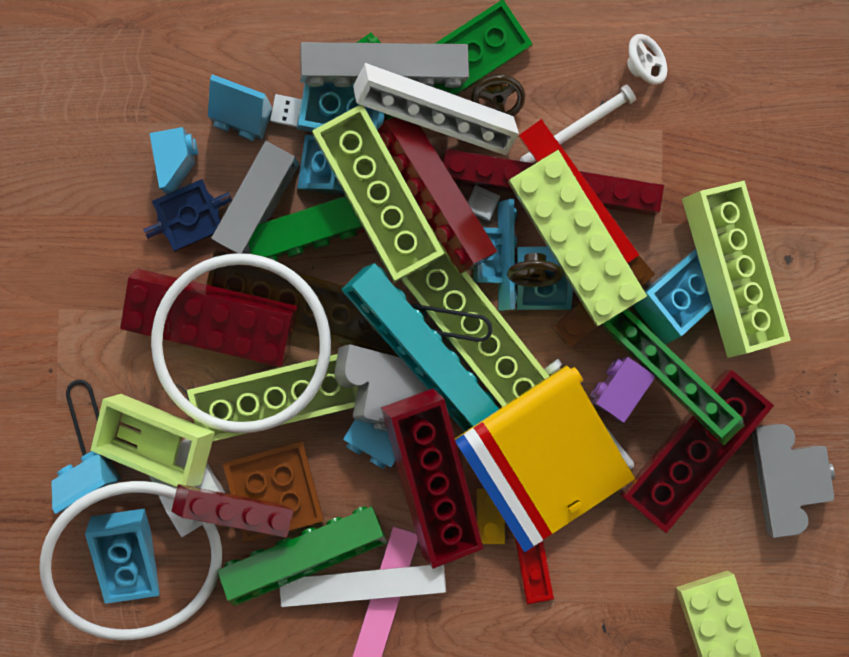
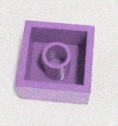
M629 357L614 360L606 371V374L609 375L605 382H599L590 394L593 397L591 401L593 406L615 421L623 423L656 377Z

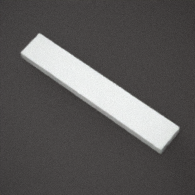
M430 565L314 575L303 577L280 587L281 607L447 592L444 565L434 569Z

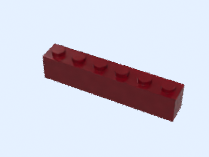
M397 117L385 121L377 131L420 210L435 232L438 241L445 248L453 265L462 274L484 263L497 250L420 125Z

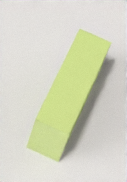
M118 394L102 400L90 451L175 487L178 484L194 487L202 484L215 432L123 394ZM119 421L128 424L132 427H135L137 429H140L141 432L130 427H127L123 424L119 426ZM116 434H117V437H118V438H121V439L126 440V441H128V442H130V443H133V444L137 445V447H135V446H133V445H130V444H128V443H126V442H123V441H121V440L116 439ZM182 437L192 441L185 468L175 464Z

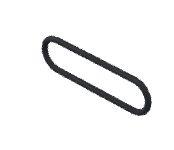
M410 304L412 308L481 319L488 326V333L482 338L435 330L441 336L484 342L492 334V324L485 316Z
M75 380L68 385L66 398L82 455L84 456L86 455V450L70 397L71 388L76 384L85 385L89 390L97 421L99 411L91 385L84 380Z

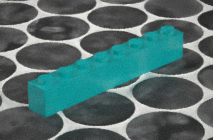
M375 263L366 266L341 289L427 390L434 389L445 399L448 414L464 432L499 410L494 404V398L482 390L477 384V378L471 372L465 370L459 363V357L453 351L447 349L442 343L441 336L435 330L430 329L424 322L423 315L417 309L412 308L406 301L403 291L394 287L384 269Z

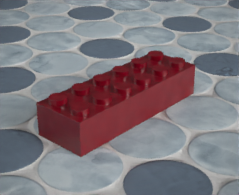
M137 268L128 277L120 329L151 336L154 318L161 300L178 278ZM192 281L173 302L164 324L163 339L282 367L288 357L298 306Z
M732 369L725 370L710 388L743 418L744 427L723 445L692 414L688 413L637 473L635 479L620 493L622 498L664 533H667L774 407L769 400Z
M430 389L381 407L423 558L434 569L484 549L445 399L437 391Z

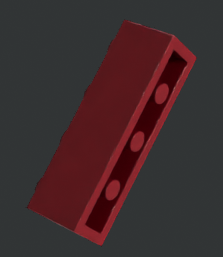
M178 484L171 512L185 519L287 537L293 509L278 503Z

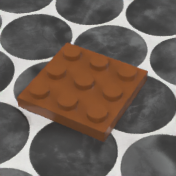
M303 441L223 462L231 494L278 503L293 509L288 531L324 521ZM240 529L244 543L272 536L271 534Z

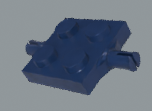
M201 179L153 200L152 203L157 212L158 223L144 228V233H146L147 239L163 233L168 238L173 251H179L213 236L221 222L219 208L231 203L233 199L229 191L214 198L208 192L204 180Z

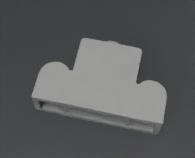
M350 344L339 347L335 366V379L339 385L345 388L358 386L353 418L357 421L373 424L375 430L387 432L381 407L428 391L399 357Z
M785 424L757 426L751 435L767 536L777 538L800 534L808 526V516L800 507L802 505L834 500L832 480L835 479V471L832 463H829L827 448L825 446L812 445L791 449L795 443V434L789 426Z

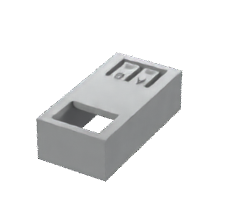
M265 141L211 239L236 254H251L248 242L258 224L267 222V219H270L299 167L296 157Z

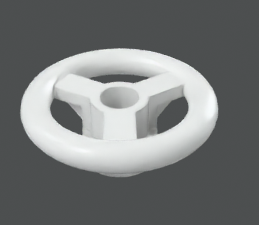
M637 34L633 36L628 48L629 58L627 64L629 70L634 76L641 77L649 84H661L667 76V63L661 48L647 35ZM644 44H646L653 51L655 56H653L649 51H647ZM652 66H659V75L657 77L651 75Z

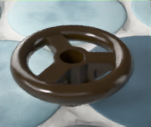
M492 75L484 78L474 87L471 101L480 104L479 98L489 100L496 107L497 111L514 117L524 106L525 90L521 83L511 76ZM516 91L517 101L515 105L505 112L504 104L507 97Z
M529 253L524 256L523 262L516 263L508 269L507 276L511 282L520 286L545 287L559 282L563 277V270L557 264L546 261V255L542 253ZM545 270L552 271L555 274L553 276H548Z

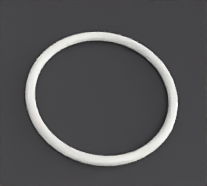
M226 254L205 260L193 266L182 274L168 289L161 300L154 318L151 349L155 370L163 388L173 402L188 416L217 430L231 433H253L268 430L287 422L302 411L314 398L321 387L329 366L331 337L328 320L318 297L298 274L285 265L263 256ZM231 265L260 267L286 279L303 295L309 304L319 331L320 348L318 363L305 391L293 404L278 414L251 422L222 420L195 407L175 386L167 370L163 355L164 324L177 296L197 277L208 271Z
M146 481L121 482L96 489L71 504L50 528L40 555L39 570L43 590L54 610L66 622L87 634L110 640H137L162 634L177 627L194 615L203 606L215 588L219 578L217 570L221 569L222 545L216 525L201 522L210 542L211 564L204 585L196 597L184 609L169 619L143 628L112 629L86 621L75 614L61 600L52 579L51 561L55 544L61 532L77 514L102 499L126 493H149L174 500L177 489Z

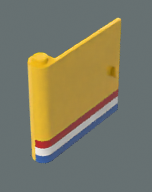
M567 365L455 438L459 451L473 469L524 552L635 479L580 383L584 380L575 367L570 369Z

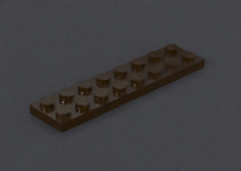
M215 250L212 258L229 253ZM231 265L209 271L206 285L298 306L293 330L319 337L317 322L309 304L303 295L283 277L269 270L250 265ZM295 272L311 287L318 297L328 320L332 341L399 357L341 290L344 287L343 285ZM414 308L417 309L423 315L425 322L427 311L424 309Z

